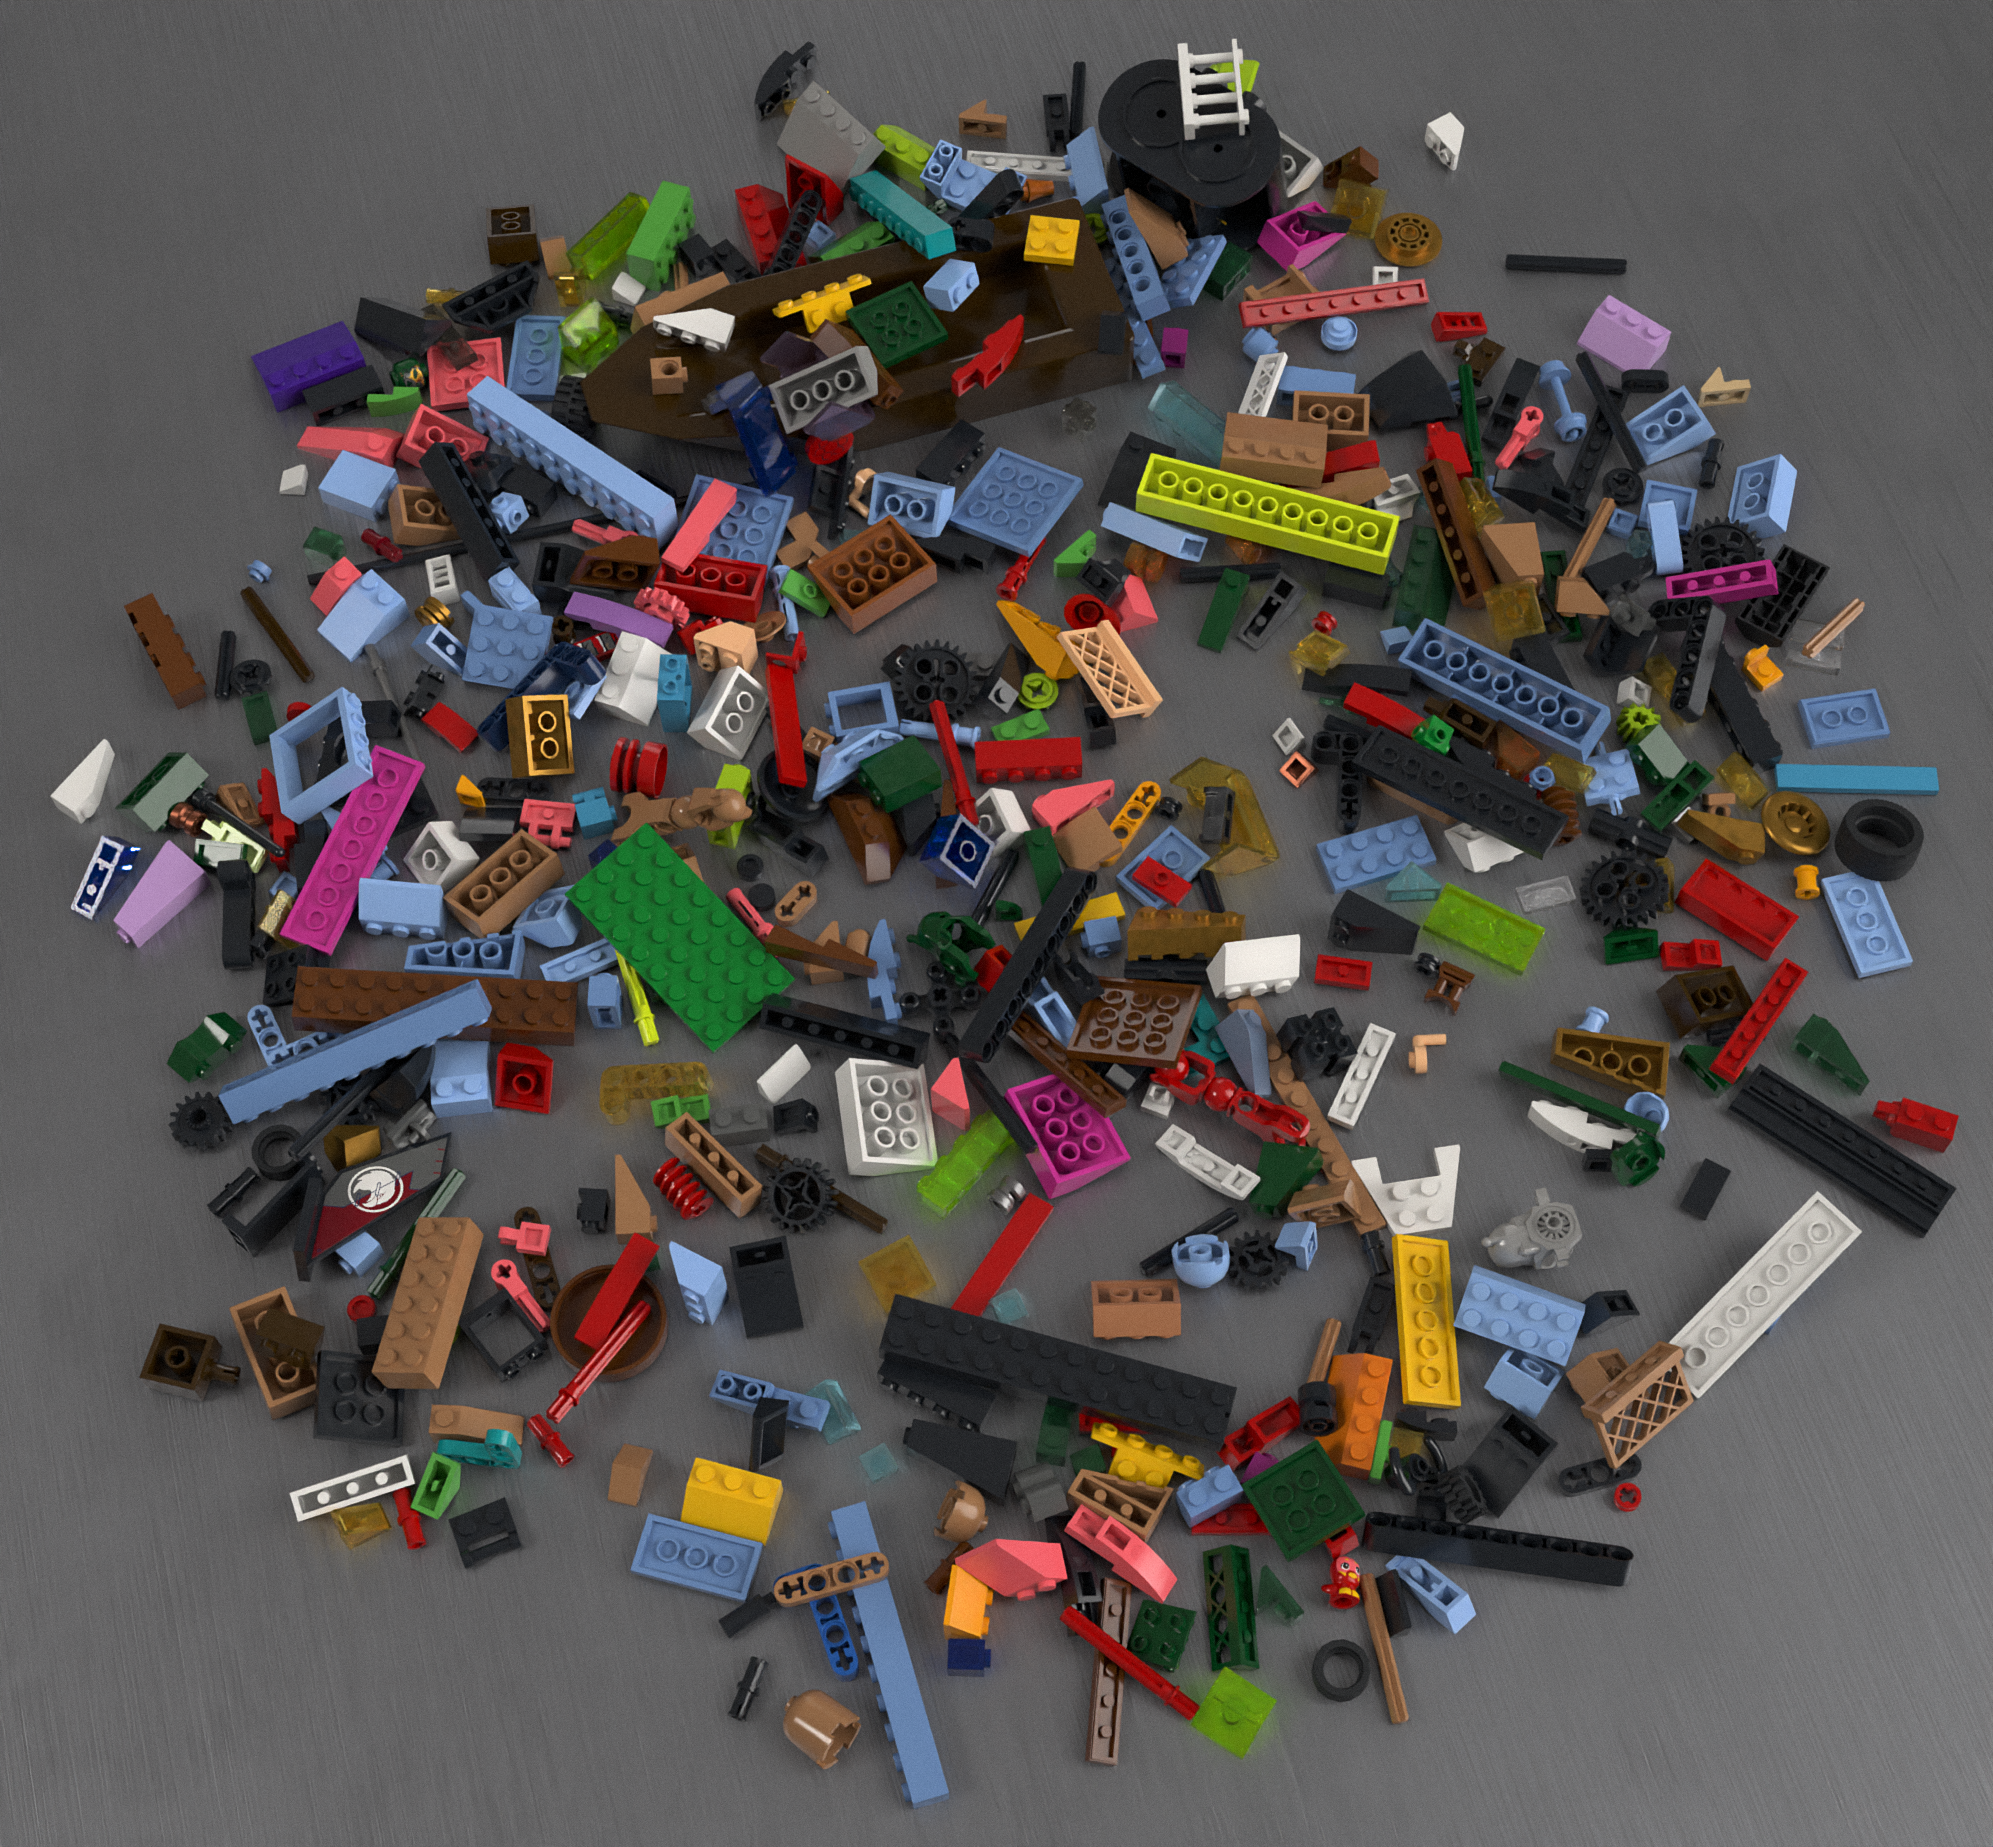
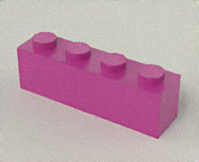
M1771 559L1665 577L1667 599L1709 596L1718 604L1778 594L1776 569Z

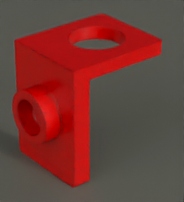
M798 632L792 656L766 652V665L771 664L792 669L793 674H798L800 663L805 662L807 656L804 632ZM773 660L782 661L786 665H778Z

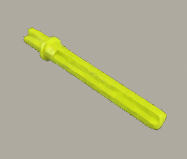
M615 950L635 1015L634 1024L639 1027L644 1046L655 1045L659 1041L653 1021L656 1017L655 1014L651 1013L640 976Z

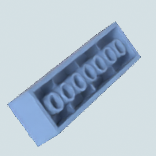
M1427 618L1423 620L1398 659L1400 668L1412 669V679L1450 698L1455 694L1499 718V722L1583 764L1611 722L1608 706Z

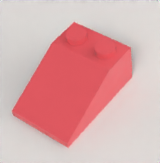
M420 404L410 420L396 457L422 469L418 461L434 442L454 443L463 461H466L471 453L475 451L484 452L489 438Z
M994 1539L955 1558L957 1566L1003 1596L1017 1597L1018 1601L1031 1600L1036 1597L1035 1593L1053 1590L1056 1588L1057 1583L1067 1579L1060 1543Z

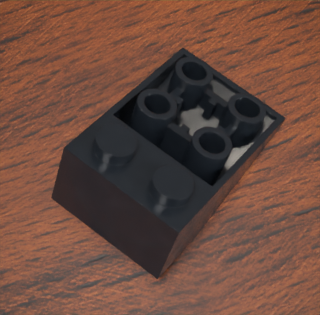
M540 542L532 582L534 595L539 602L558 604L560 602H569L574 592L614 602L616 589L570 584V578L585 550L563 543Z
M786 1235L729 1247L747 1339L803 1328L804 1325Z
M1511 1405L1466 1460L1463 1467H1466L1468 1473L1473 1475V1480L1477 1481L1478 1488L1483 1493L1482 1497L1486 1500L1485 1505L1487 1509L1499 1519L1552 1457L1558 1443Z

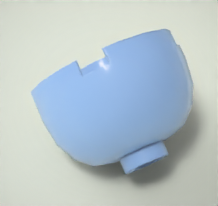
M1208 1234L1193 1235L1185 1238L1186 1243L1179 1246L1177 1242L1173 1246L1171 1252L1176 1274L1183 1282L1198 1288H1208L1220 1281L1229 1268L1230 1254L1228 1243L1225 1240L1224 1244L1219 1242L1218 1236Z

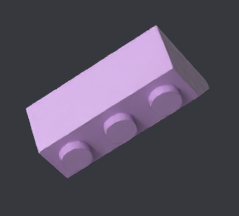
M1609 295L1595 310L1577 345L1622 372L1629 369H1650L1666 351L1671 331Z

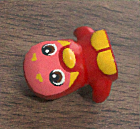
M1346 1556L1338 1557L1333 1560L1329 1568L1332 1584L1322 1585L1321 1590L1329 1594L1328 1603L1332 1607L1350 1609L1360 1601V1596L1356 1592L1360 1582V1568L1354 1559Z

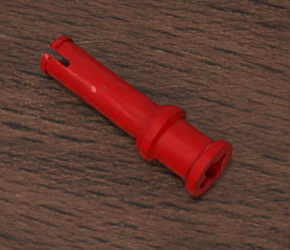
M1045 537L1030 557L1020 554L1014 566L1006 570L1005 579L996 587V593L999 597L1006 601H1015L1017 599L1018 590L1027 582L1029 569L1042 547L1046 544L1047 540Z

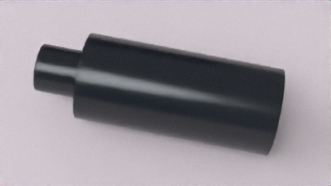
M772 1592L763 1597L757 1594L719 1619L718 1622L727 1637L731 1639L769 1614V1607L777 1602Z

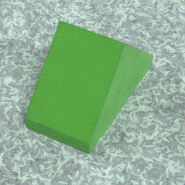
M432 1452L410 1508L432 1518L439 1519L460 1489L461 1463L437 1452Z

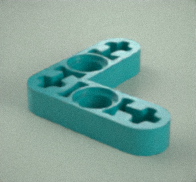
M488 1429L484 1444L448 1439L439 1440L436 1451L459 1463L505 1469H518L522 1457V1451L514 1435L501 1429Z

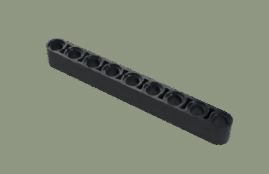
M1074 867L1065 869L961 1038L959 1054L962 1058L982 1063L992 1061L1097 887V874L1094 871Z
M1370 1512L1366 1515L1361 1542L1365 1549L1372 1552L1618 1587L1628 1584L1634 1557L1632 1551L1617 1545L1384 1512Z

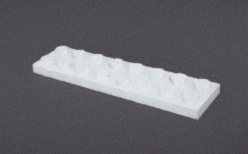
M1818 1191L1669 1342L1681 1347L1684 1357L1679 1362L1690 1392L1697 1399L1734 1364L1862 1233L1855 1224Z

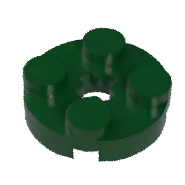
M1644 1131L1639 1132L1622 1148H1617L1612 1152L1610 1160L1613 1162L1611 1166L1612 1175L1625 1187H1627L1626 1184H1632L1636 1187L1646 1183L1660 1169L1657 1164L1660 1158L1664 1161L1665 1148L1654 1136H1650Z

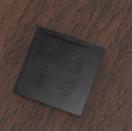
M320 1350L317 1353L313 1439L399 1448L403 1442L405 1389L387 1388L372 1373L376 1356Z

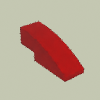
M1289 1396L1251 1418L1242 1428L1226 1436L1220 1452L1216 1451V1453L1226 1465L1230 1466L1233 1473L1251 1462L1255 1452L1265 1453L1299 1428L1300 1409L1297 1403Z

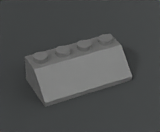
M868 346L853 347L768 386L786 433L790 434L878 395L877 368Z

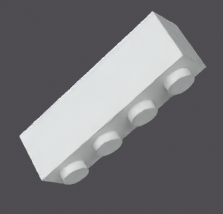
M407 1453L290 1492V1496L299 1522L415 1484L416 1478Z

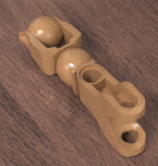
M694 788L692 796L686 795L679 799L662 798L648 800L641 792L630 793L624 796L621 807L630 813V817L623 826L614 829L610 842L614 846L619 847L646 822L659 836L672 834L677 830L694 829L697 826L704 827L709 831H717L732 826L734 822L749 818L752 810L746 806V800L738 790L732 788Z

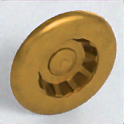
M1398 213L1389 216L1379 224L1375 232V244L1379 253L1389 262L1404 267H1416L1430 262L1437 256L1442 247V235L1437 225L1429 218L1416 213Z
M1779 791L1770 795L1764 801L1761 808L1762 823L1768 835L1779 846L1798 855H1813L1819 853L1827 846L1831 833L1830 824L1823 810L1813 800L1797 792Z

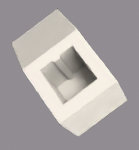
M1450 112L1427 124L1425 142L1429 148L1436 152L1441 162L1446 164L1451 171H1454L1457 168L1464 126Z

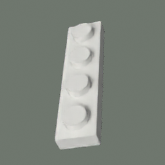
M1369 1024L1357 1050L1358 1054L1352 1061L1327 1115V1120L1353 1131L1396 1033L1375 1024Z

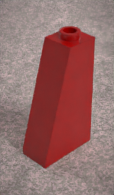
M1376 440L1327 452L1322 483L1334 482L1335 474L1379 468L1380 458ZM1278 483L1279 486L1287 488L1300 487L1297 485Z

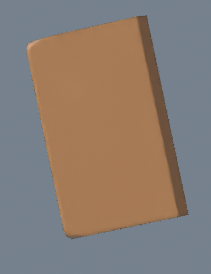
M244 782L219 786L215 795L218 804L255 829L265 824L264 819L259 817L258 808Z

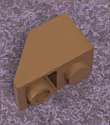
M1557 577L1554 607L1557 612H1560V615L1575 617L1576 613L1586 614V617L1599 619L1602 615H1609L1610 610L1606 603L1584 578Z

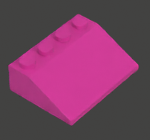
M1054 1074L1007 1089L1003 1098L1038 1143L1035 1152L1026 1154L1049 1200L1075 1191L1131 1159L1109 1117L1104 1118Z

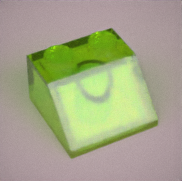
M594 297L588 299L557 327L564 358L584 372L596 366L600 359L609 351L614 350L619 343L616 326Z
M1224 1667L1206 1695L1190 1726L1243 1760L1275 1709L1277 1700L1227 1667Z

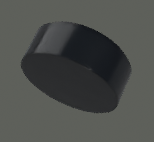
M755 854L742 856L737 862L739 877L747 882L759 880L764 873L762 859Z
M766 883L754 885L748 893L749 902L757 911H767L775 904V891Z

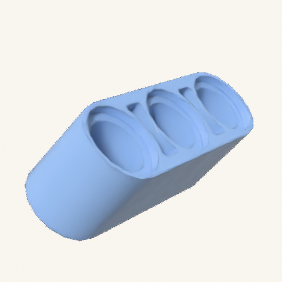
M1674 501L1646 503L1652 559L1656 565L1655 575L1683 572V559Z

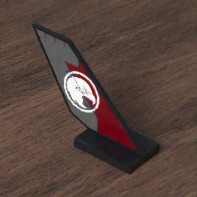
M452 1132L429 1139L427 1142L423 1141L341 1169L324 1192L321 1178H309L293 1247L298 1280L310 1282L315 1263L443 1182Z

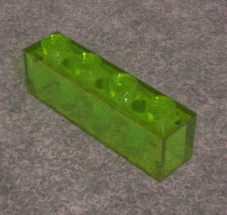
M629 192L565 253L577 276L593 281L611 263L616 261L623 251L630 247L650 207L646 197Z
M990 1109L983 1115L979 1114L975 1117L970 1125L971 1129L966 1135L961 1134L955 1140L950 1153L947 1156L945 1154L942 1155L934 1166L935 1170L929 1176H923L916 1186L917 1201L942 1220L950 1214L1014 1141Z

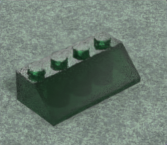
M1414 524L1392 626H1405L1407 629L1417 631L1423 620L1427 618L1445 627L1454 579L1437 530Z

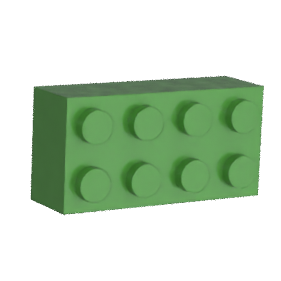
M662 181L626 253L630 276L643 284L646 289L659 292L662 284L668 281L669 270L672 265L676 264L678 259V244L687 240L689 229H692L695 225L696 215L693 213L694 200L691 198L689 187Z

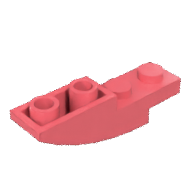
M1081 1504L1064 1530L1073 1538L1114 1564L1113 1572L1161 1604L1178 1580L1165 1562L1144 1541L1111 1516L1105 1520Z

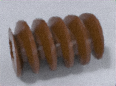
M1551 786L1541 793L1543 804L1569 816L1567 825L1552 846L1567 845L1582 836L1581 830L1578 829L1580 822L1576 820L1579 816V813L1575 810L1577 803L1573 801L1576 795L1572 791H1567L1562 786Z

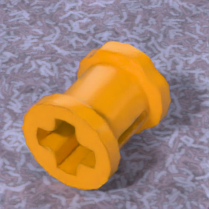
M1801 865L1795 868L1793 873L1794 877L1797 878L1798 887L1795 890V896L1802 900L1817 898L1820 895V889L1816 884V876L1819 874L1818 868L1813 865Z

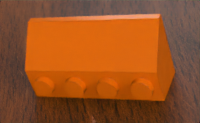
M1367 1353L1333 1355L1327 1383L1333 1385L1336 1390L1335 1409L1337 1410L1338 1429L1330 1435L1315 1437V1440L1318 1439L1341 1475L1366 1481L1368 1479L1385 1402L1392 1359Z

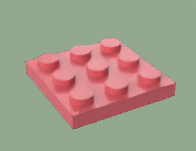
M500 337L433 345L427 350L431 407L435 411L469 408L467 393L486 376H489L506 388Z

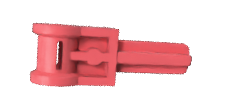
M1529 406L1522 410L1521 419L1513 429L1511 439L1495 460V464L1499 469H1508L1520 450L1524 451L1530 440L1539 435L1540 424L1544 416L1538 407Z
M581 519L575 520L572 526L574 533L603 545L632 535L638 536L634 531H623L610 525L606 530Z
M507 1259L497 1261L491 1269V1276L495 1281L497 1289L500 1291L505 1287L539 1332L548 1331L550 1319L529 1293L528 1288L517 1272L515 1264ZM507 1274L510 1277L506 1279L503 1275Z

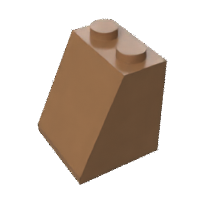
M1535 522L1483 525L1480 542L1494 582L1511 604H1521L1528 599L1538 596L1544 577V570Z

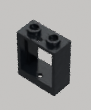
M505 1287L458 1321L463 1334L501 1383L506 1379L511 1380L521 1372L522 1367L529 1362L539 1360L545 1354V1350L549 1348L545 1338ZM510 1310L534 1342L499 1366L477 1338L476 1334Z

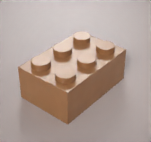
M1294 390L1292 420L1328 425L1326 451H1334L1367 442L1369 436L1370 395Z

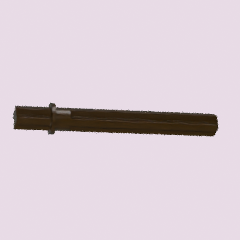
M762 1144L757 1149V1154L754 1157L772 1169L776 1166L783 1169V1161L788 1160L791 1164L793 1163V1161L788 1159L789 1156L787 1154L781 1155L765 1144ZM803 1172L796 1173L788 1179L798 1184L801 1179L806 1178L807 1174ZM814 1180L813 1194L820 1198V1189ZM830 1186L831 1190L839 1191L838 1195H831V1200L838 1202V1205L834 1206L835 1208L878 1234H882L885 1231L889 1222L888 1219L834 1186Z

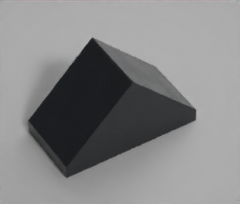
M1102 311L1098 354L1123 356L1128 312Z

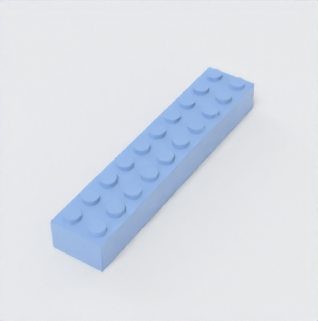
M486 376L467 393L469 410L472 413L473 425L477 431L486 433L492 437L495 443L500 446L504 445L510 449L513 455L518 458L522 457L534 469H540L546 473L553 482L558 481L564 485L571 494H577L582 497L589 506H595L607 518L619 522L625 530L634 531L638 536L644 535L657 538L658 549H661L676 534L679 523L674 498L489 376Z

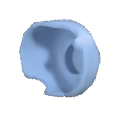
M1651 1092L1635 1093L1628 1098L1623 1107L1625 1111L1660 1124L1661 1132L1665 1129L1670 1118L1666 1103Z

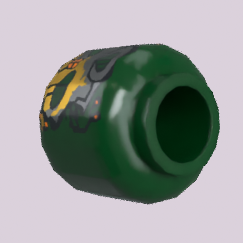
M413 357L396 362L392 366V371L389 372L394 387H419L421 389L425 386V377L429 376L423 362L419 363Z

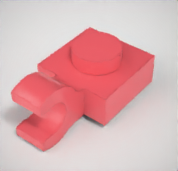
M522 1222L520 1229L500 1227L498 1239H501L500 1244L511 1246L516 1244V1250L519 1253L545 1256L551 1227L550 1225Z

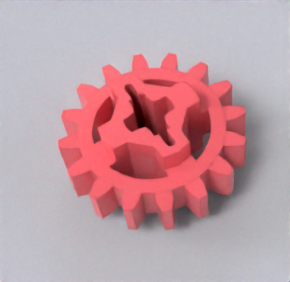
M646 587L645 590L641 588L634 600L636 610L672 624L675 631L678 628H684L690 617L688 613L689 608L683 607L685 604L683 601H680L676 595L671 596L668 594V591L658 589L657 587L654 590Z

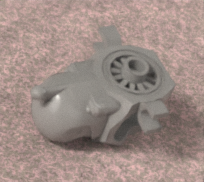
M1546 1187L1536 1189V1197L1534 1199L1537 1206H1533L1525 1213L1512 1217L1509 1222L1499 1225L1490 1233L1489 1238H1483L1481 1243L1484 1247H1487L1492 1261L1501 1268L1510 1269L1521 1265H1532L1535 1270L1553 1268L1555 1265H1557L1558 1269L1569 1266V1256L1574 1250L1573 1246L1582 1239V1232L1573 1206L1559 1202L1550 1203Z

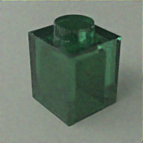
M315 526L303 544L304 552L309 561L331 568L346 556L347 552L341 535Z

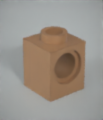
M681 357L650 359L653 395L683 393V383L688 382L687 367H682Z

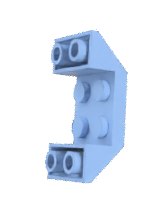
M940 139L920 175V180L938 199L942 198L948 205L963 211L997 174L963 160L962 148ZM1015 171L1023 187L1027 176Z

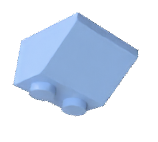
M1510 1346L1499 1360L1484 1388L1490 1391L1494 1398L1506 1401L1524 1416H1530L1535 1420L1564 1376L1565 1371L1544 1358Z

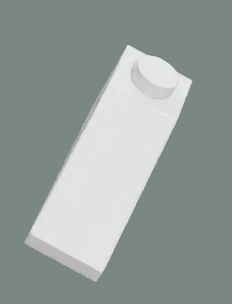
M103 739L50 795L60 811L80 824L95 813L103 795L115 756L107 740Z

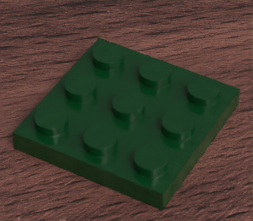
M912 281L845 311L846 318L885 369L948 340V332Z
M1318 1439L1241 1484L1245 1495L1288 1563L1366 1516Z

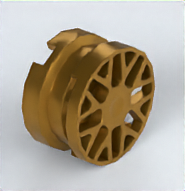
M429 596L424 601L423 606H418L414 610L417 620L423 627L440 623L444 628H450L455 622L454 617L449 618L448 616L451 612L432 596Z

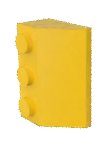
M696 1457L686 1485L680 1522L763 1543V1546H766L783 1493L781 1480Z

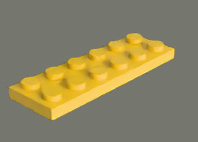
M1396 1234L1392 1237L1403 1404L1456 1410L1461 1407L1455 1326H1453L1454 1310L1448 1241Z

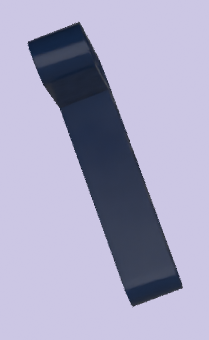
M567 642L558 643L478 726L477 733L494 752L501 751L509 744L505 699L519 696L555 695L569 679L587 685H595L604 678L607 671L590 650Z

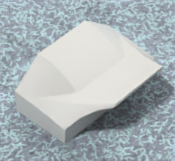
M1405 474L1390 479L1391 488L1374 497L1372 505L1377 511L1400 516L1399 522L1412 517L1414 503L1421 493L1411 477Z

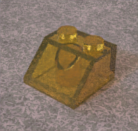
M1341 178L1339 179L1331 213L1343 214L1352 219L1347 233L1374 239L1390 189Z
M1515 580L1493 585L1483 592L1496 642L1546 632L1533 581Z

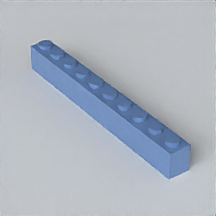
M475 979L228 1083L222 1087L218 1096L233 1124L241 1121L248 1123L259 1116L258 1114L268 1110L271 1113L279 1110L288 1101H301L314 1090H327L336 1081L343 1078L351 1080L357 1077L360 1071L369 1067L371 1070L377 1069L390 1058H403L410 1054L412 1049L419 1046L427 1048L436 1043L440 1037L445 1035L448 1038L459 1034L462 1028L471 1024L473 1027L479 1026L488 1020L492 1007L478 979Z
M865 1501L831 1511L833 1521L827 1523L832 1540L838 1538L841 1548L835 1550L838 1562L871 1552L880 1553ZM877 1560L871 1562L870 1568L863 1570L862 1563L857 1564L860 1571V1579L865 1578L864 1571L873 1570L874 1574L880 1573V1567L884 1565H880L877 1563ZM846 1568L848 1578L843 1580L844 1583H849L854 1579L855 1572L851 1568ZM886 1577L878 1583L849 1590L847 1595H854L857 1605L851 1607L856 1625L862 1624L865 1634L859 1636L864 1654L870 1653L873 1664L867 1665L872 1683H879L881 1693L876 1694L880 1713L886 1711L889 1723L884 1724L889 1742L895 1741L898 1753L892 1754L897 1773L903 1771L906 1783L901 1784L905 1802L912 1801L915 1810L950 1799L949 1791L888 1579Z

